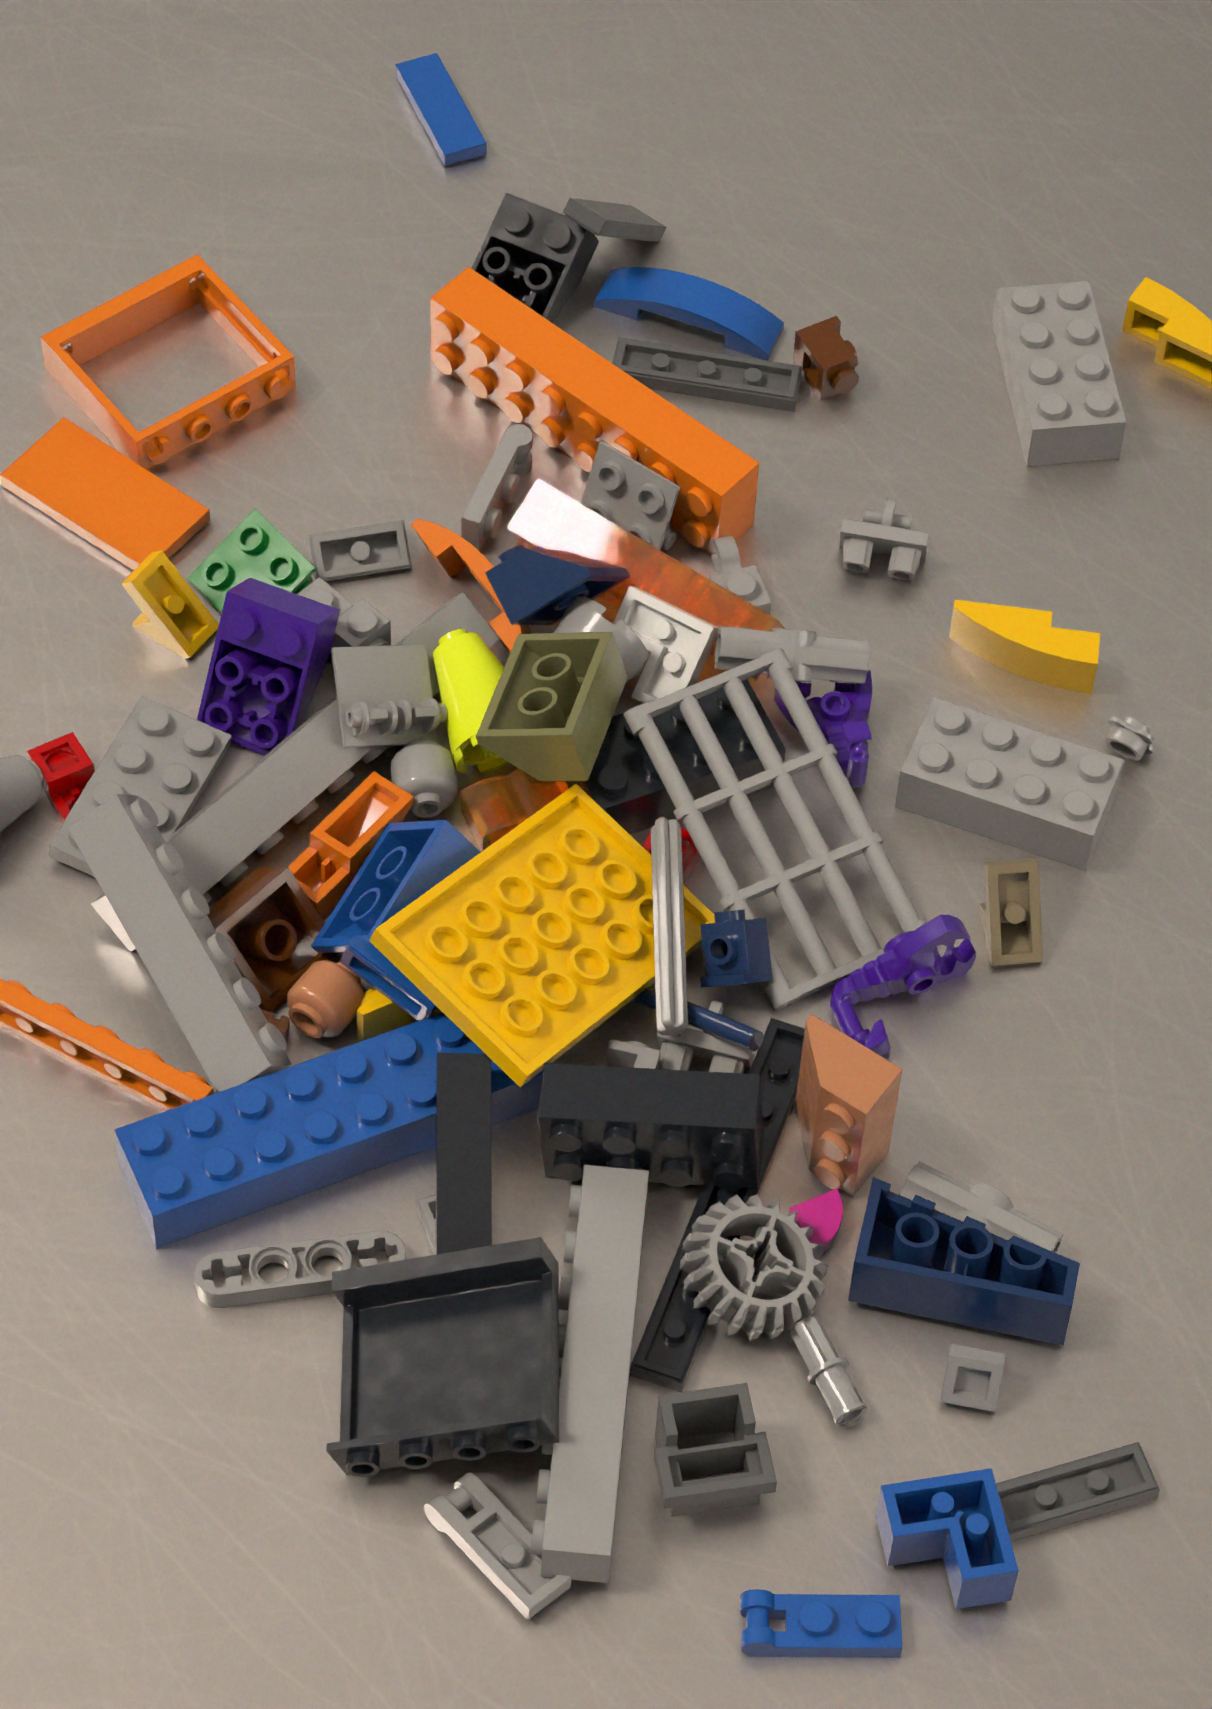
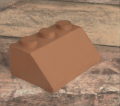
M811 1014L805 1024L795 1102L808 1168L825 1186L832 1189H840L854 1197L889 1153L903 1069Z

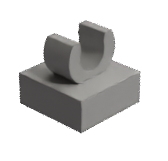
M951 1344L941 1402L995 1412L1003 1374L1005 1353Z

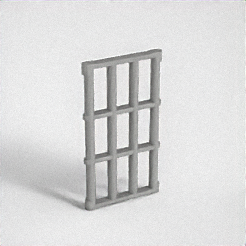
M782 648L761 655L760 658L652 702H646L631 708L623 715L633 735L639 736L676 808L673 813L677 821H683L722 897L719 902L723 910L745 909L746 919H755L748 902L774 891L811 962L817 977L791 988L769 945L773 980L765 981L767 984L765 991L775 1010L784 1009L798 1002L799 999L832 986L843 978H848L853 971L863 968L864 964L871 960H876L878 956L884 954V948H881L838 863L863 853L904 932L914 931L927 923L925 918L921 919L881 845L884 840L880 832H875L835 757L837 751L834 745L828 744L790 672L793 667ZM765 671L768 672L809 750V753L785 763L742 683L743 680ZM721 689L726 694L765 771L742 781H739L697 701V699ZM677 707L720 787V790L694 800L652 719ZM816 765L856 841L830 851L791 777ZM770 784H773L811 857V860L785 870L746 795ZM725 803L729 804L766 876V879L743 889H740L702 815L703 812ZM819 872L862 955L861 958L836 968L793 885L794 882Z

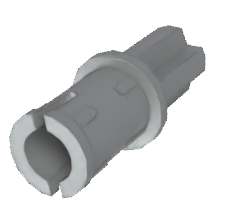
M810 1317L806 1320H801L795 1324V1329H792L791 1336L810 1371L807 1377L809 1383L818 1386L836 1425H845L861 1417L868 1407L865 1402L863 1403L846 1370L849 1362L845 1357H839L818 1318Z

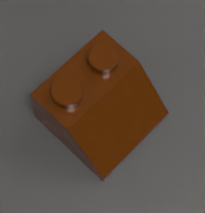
M288 867L256 868L209 908L210 912L207 914L216 932L221 933L230 942L235 952L233 962L241 976L248 979L255 986L261 998L259 1007L266 1011L272 1012L287 999L288 991L314 962L330 961L340 953H317L311 947L325 922Z

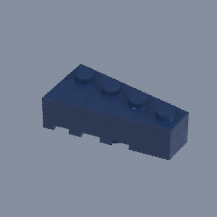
M873 1177L855 1255L848 1301L1064 1345L1080 1263L1016 1236L1009 1240L1001 1238L985 1229L986 1224L968 1216H966L964 1222L935 1210V1202L915 1195L913 1200L891 1192V1184Z

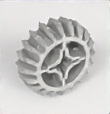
M758 1194L751 1196L746 1203L736 1195L729 1198L725 1205L720 1202L712 1205L706 1215L697 1218L692 1225V1233H689L683 1242L682 1249L686 1254L680 1261L681 1266L679 1269L689 1273L684 1280L683 1290L697 1291L699 1293L693 1301V1309L707 1306L712 1311L709 1315V1325L717 1323L722 1319L728 1323V1336L736 1334L743 1327L749 1341L757 1339L762 1332L771 1340L778 1337L783 1330L787 1332L792 1331V1329H795V1324L802 1319L804 1320V1318H809L816 1309V1301L820 1299L825 1290L824 1287L826 1285L821 1280L827 1274L828 1265L818 1261L823 1254L824 1245L809 1242L810 1237L813 1235L814 1226L800 1228L795 1223L798 1220V1210L790 1212L786 1216L780 1212L779 1199L772 1201L768 1207H764ZM735 1235L754 1237L753 1240L749 1241L740 1240L738 1238H734L732 1241H730L725 1238ZM762 1293L773 1297L775 1293H778L784 1297L764 1300L754 1298L753 1296Z

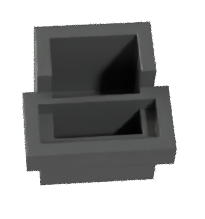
M747 1383L658 1396L655 1430L657 1448L654 1450V1462L664 1509L670 1508L671 1517L759 1504L761 1494L776 1492L777 1480L766 1432L755 1433L756 1421Z

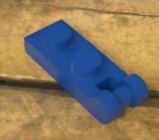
M761 1589L748 1590L740 1595V1613L746 1618V1629L741 1632V1651L745 1655L755 1657H901L900 1595L773 1594L770 1591ZM769 1620H785V1631H774L769 1628Z

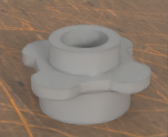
M1115 716L1110 717L1108 723L1111 725L1105 742L1113 751L1133 761H1139L1144 753H1153L1155 748L1151 744L1154 741V737L1150 734V729L1144 723L1128 716L1124 717L1123 720Z

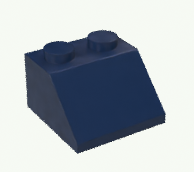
M518 545L503 552L497 558L500 564L485 572L511 625H553L561 620L568 605L577 596L594 600L630 578L627 569L567 550L545 549L544 546L525 548L524 545Z

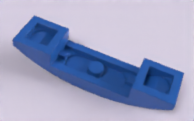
M651 267L611 269L594 301V308L636 321L642 311L645 310L725 335L724 348L767 361L784 329L783 321L751 299L715 282L667 269Z

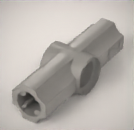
M718 627L714 650L715 669L730 670L760 658L761 655L782 648L793 667L790 672L795 681L812 682V679H820L849 684L865 683L870 660L869 641L816 636V632L795 629L772 628V631H762L743 627Z
M920 1161L911 1169L899 1195L913 1200L915 1195L935 1202V1210L963 1222L966 1216L986 1224L985 1229L990 1233L1006 1240L1016 1236L1054 1253H1057L1064 1235L1015 1210L1010 1198L996 1187L985 1183H976L970 1187Z

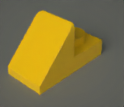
M162 550L152 552L121 583L142 610L141 615L132 623V626L137 631L183 658H190L218 629V622Z

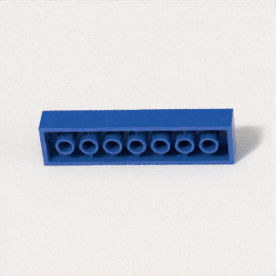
M442 1012L114 1129L118 1163L157 1249L436 1147L437 1053H485ZM491 1060V1126L538 1110L544 1070L520 1088Z

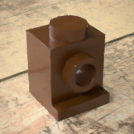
M837 316L800 329L795 333L793 364L803 366L802 376L819 400L836 394L847 393L859 381V375L855 371V367L858 365L856 350L850 341H844L841 337V321Z

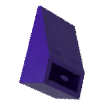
M250 577L228 590L197 720L232 735L231 743L264 755L268 754L302 725L330 655L340 609Z

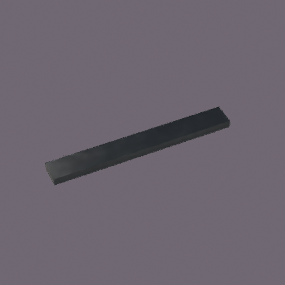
M770 1019L764 1034L763 1043L758 1049L749 1074H760L764 1139L759 1188L743 1187L737 1190H727L712 1184L703 1185L631 1363L630 1376L682 1392L707 1330L709 1315L712 1312L707 1306L693 1309V1301L699 1293L697 1291L683 1290L684 1280L689 1275V1273L679 1269L681 1266L680 1261L686 1254L682 1249L683 1242L688 1234L692 1233V1225L697 1218L706 1215L712 1205L718 1202L725 1205L729 1198L736 1195L746 1203L751 1196L760 1195L795 1106L805 1028L777 1019ZM744 1235L729 1236L725 1239L732 1241L734 1238L742 1240Z

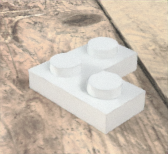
M629 586L613 624L615 625L621 619L640 638L646 649L651 652L631 697L642 703L652 702L696 684L717 637L718 627L638 587Z

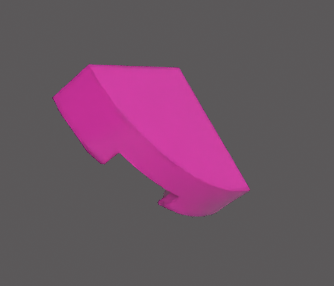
M838 1189L789 1208V1213L798 1210V1220L795 1223L800 1228L814 1226L813 1235L810 1237L809 1242L824 1245L823 1254L831 1247L842 1223L843 1204Z

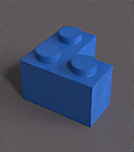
M992 1468L881 1485L875 1516L887 1566L943 1558L955 1609L1011 1601L1019 1571Z

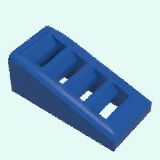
M355 936L348 943L340 960L342 961L341 964L416 1020H423L434 1013L437 1006L372 943Z

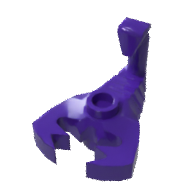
M870 670L867 672L864 684L835 682L834 691L837 692H829L822 698L813 697L805 700L828 744L834 745L837 751L835 757L851 788L862 787L866 782L869 754L867 740L872 739L867 723L872 699ZM795 681L804 699L809 697L812 684ZM775 688V703L786 720L798 731Z
M939 915L914 931L899 934L885 945L884 954L878 956L876 960L867 962L863 968L856 969L848 978H843L833 989L830 1007L841 1032L880 1056L889 1053L891 1046L883 1021L881 1019L876 1021L871 1032L869 1029L864 1030L852 1005L858 1001H870L875 997L883 998L889 996V994L896 995L905 991H909L911 994H921L930 990L936 984L966 975L976 959V951L963 922L951 915ZM956 939H964L958 947H954ZM939 945L947 946L942 957H940L937 949Z

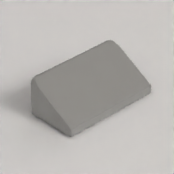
M404 520L309 534L306 538L311 564L317 569L314 572L315 580L320 577L325 582L412 568Z

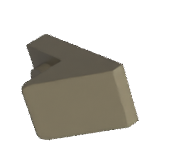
M1035 857L984 861L985 903L979 904V912L991 966L1043 962L1039 861Z

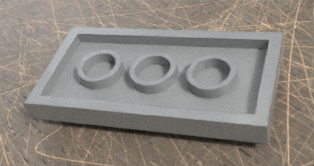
M141 695L50 843L49 857L95 877L67 828L115 794L139 795L140 798L146 800L158 817L156 827L165 841L185 824L231 747L232 735Z

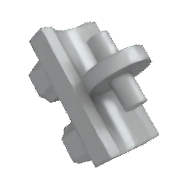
M886 498L884 512L865 509L863 521L843 518L839 548H843V570L860 574L869 573L872 553L891 556L888 577L895 580L912 582L920 561L925 562L929 533L911 530L913 517L894 514L896 500Z
M712 1001L708 1010L722 1015L723 1003ZM686 1028L683 1035L676 1038L671 1035L662 1036L659 1032L657 1033L659 1048H661L659 1069L689 1071L694 1056L712 1061L709 1072L743 1073L744 1070L750 1071L755 1057L752 1054L753 1051L706 1031L702 1032Z

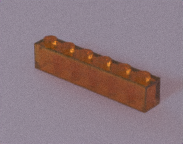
M539 479L536 480L507 526V529L518 539L515 546L524 545L525 548L544 546L545 549L567 550L626 568L630 578L598 596L601 600L617 609L623 602L629 586H633L717 627H743L762 631H772V628H784L775 617ZM714 642V644H713V646H712V648H711V651H710V653H709V654H711V655H713V656H714V650H715V642ZM760 674L755 675V676L750 677V678H752L753 680L757 681V679L759 678Z

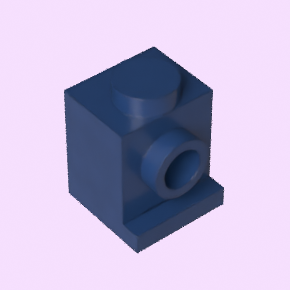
M745 909L714 912L715 923L700 924L705 977H700L701 988L773 980L766 918L746 919Z

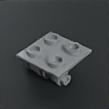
M601 441L598 445L574 523L652 569L655 567L661 547L668 550L676 540L677 533L672 531V525L669 522L681 487Z
M426 644L331 648L343 748L406 745L409 742L421 739L433 740L438 743L437 727L439 724L446 722L447 709L445 704H438L432 696Z

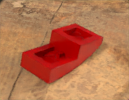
M73 732L27 750L28 759L35 762L42 772L44 778L42 788L62 824L95 772L93 762Z

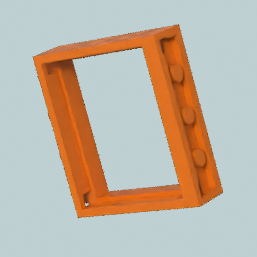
M198 254L41 336L44 368L119 452L145 469L164 463L179 451L194 443L204 441L212 433L234 421L246 418L254 410L273 400L281 399L289 391L296 388L294 356ZM200 303L257 364L258 368L138 432L79 366Z

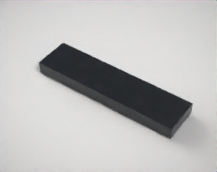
M437 1053L435 1255L492 1245L491 1059L486 1054Z

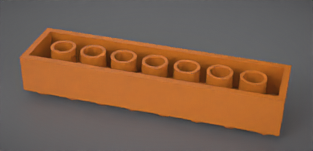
M470 267L463 270L430 298L431 362L442 373L455 377L468 386L477 397L485 398L504 411L512 421L529 427L548 446L558 448L574 459L587 472L591 471L599 442L603 441L680 486L681 488L669 523L672 525V528L683 534L692 545L699 548L702 547L710 554L717 553L713 539L732 535L736 541L754 525L759 472L758 461Z

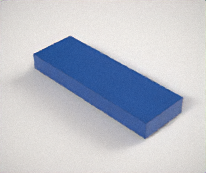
M437 53L395 64L396 77L444 166L487 154V143Z

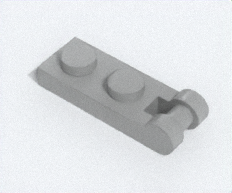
M515 424L505 430L461 517V537L479 551H481L488 536L492 538L496 536L502 520L501 509L505 501L511 503L514 500L520 477L527 475L531 471L532 454L530 450L533 445V434L531 429L525 425Z
M467 1473L454 1483L455 1490L445 1497L437 1495L424 1505V1511L432 1525L437 1530L445 1532L527 1620L571 1587V1576L555 1575L554 1578L541 1577L542 1555L531 1554L532 1534L473 1473ZM467 1508L476 1510L477 1513L468 1520L461 1514Z

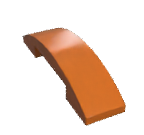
M417 519L410 524L450 578L467 567L499 607L502 613L488 624L498 635L499 640L509 653L518 634H531L529 625H511L485 574L494 566L478 549L458 534L433 522Z

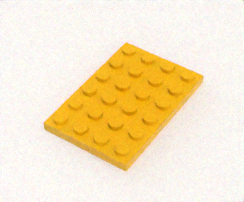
M575 784L378 926L369 941L521 1088L544 1070L545 1063L554 1062L655 982L652 857L644 847ZM683 885L685 951L687 957L702 945L700 924L715 923L714 914Z

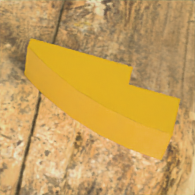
M1145 277L1128 299L1122 331L1157 347L1155 363L1212 389V321L1194 305L1172 290Z
M954 600L949 638L968 651L999 668L1026 679L1060 689L1092 694L1098 666L1100 633L1051 627L1052 611Z

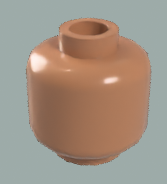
M328 960L314 962L287 993V1002L290 1009L288 1011L289 1018L297 1029L309 1037H337L357 1015V1010L364 995L360 985L361 978L341 964L342 962L334 963Z

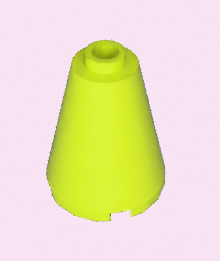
M465 629L448 632L439 639V646L433 651V659L441 702L445 704L447 709V720L445 723L455 767L460 773L468 774L466 766L476 765L480 773L506 766L510 763L479 745L476 739V734L504 666L477 633L466 632Z

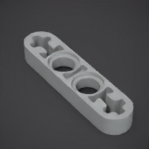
M371 1231L218 1251L205 1255L195 1266V1290L198 1298L204 1304L214 1308L331 1294L332 1275L323 1276L318 1274L312 1267L319 1257L325 1255L337 1257L343 1263L341 1270L352 1269L351 1254L358 1253L359 1267L378 1264L375 1259V1252L385 1251L389 1262L406 1260V1248L403 1240L389 1231ZM272 1262L280 1263L288 1269L289 1273L280 1282L268 1283L263 1281L258 1275L259 1270L265 1264ZM249 1267L250 1285H243L242 1268ZM223 1272L226 1279L225 1286H214V1273Z

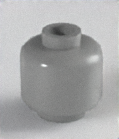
M427 739L409 742L391 760L392 783L414 796V803L408 811L409 813L422 818L434 817L451 806L458 796V781L453 757L448 749L440 746L437 742Z

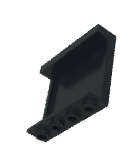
M541 1237L332 1272L331 1292L344 1307L340 1441L327 1443L326 1451L346 1475L369 1477L377 1474L379 1470L402 1466L420 1469L430 1466L435 1461L454 1458L468 1461L478 1460L487 1453L506 1450L531 1452L538 1449L540 1445L559 1442V1263Z

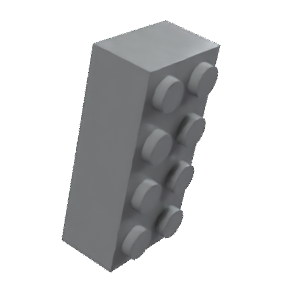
M1089 280L998 288L992 328L1026 467L1119 459L1126 427V418Z
M933 697L900 771L895 807L1086 871L1116 798L1124 759Z

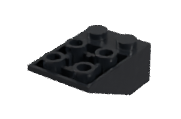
M506 193L471 269L553 323L581 283L599 241L595 234L563 214Z

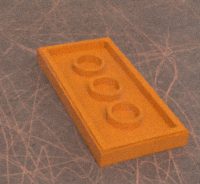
M64 417L0 474L1 486L133 571L152 552L162 550L168 559L171 558L210 521V509Z

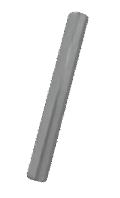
M665 817L656 819L655 825L651 828L656 1025L658 1032L662 1036L671 1035L676 1038L682 1036L684 1030L688 1027L682 838L680 823L676 819L667 820Z

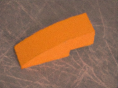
M375 771L310 832V846L288 866L323 921L333 912L389 823H401L414 803V796Z

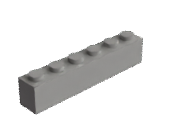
M115 794L69 826L67 829L216 1092L224 1091L292 1065L285 1053L287 1044L282 1033L275 1025L268 1023L259 1007L261 998L257 989L248 979L241 976L233 962V959H235L233 947L225 936L216 932L207 916L210 911L205 898L197 889L190 886L182 872L184 863L181 856L171 844L164 841L156 827L158 817L152 806L146 800L140 798L139 795Z

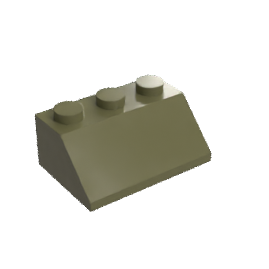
M613 632L518 634L476 734L478 744L539 781H588L628 678Z

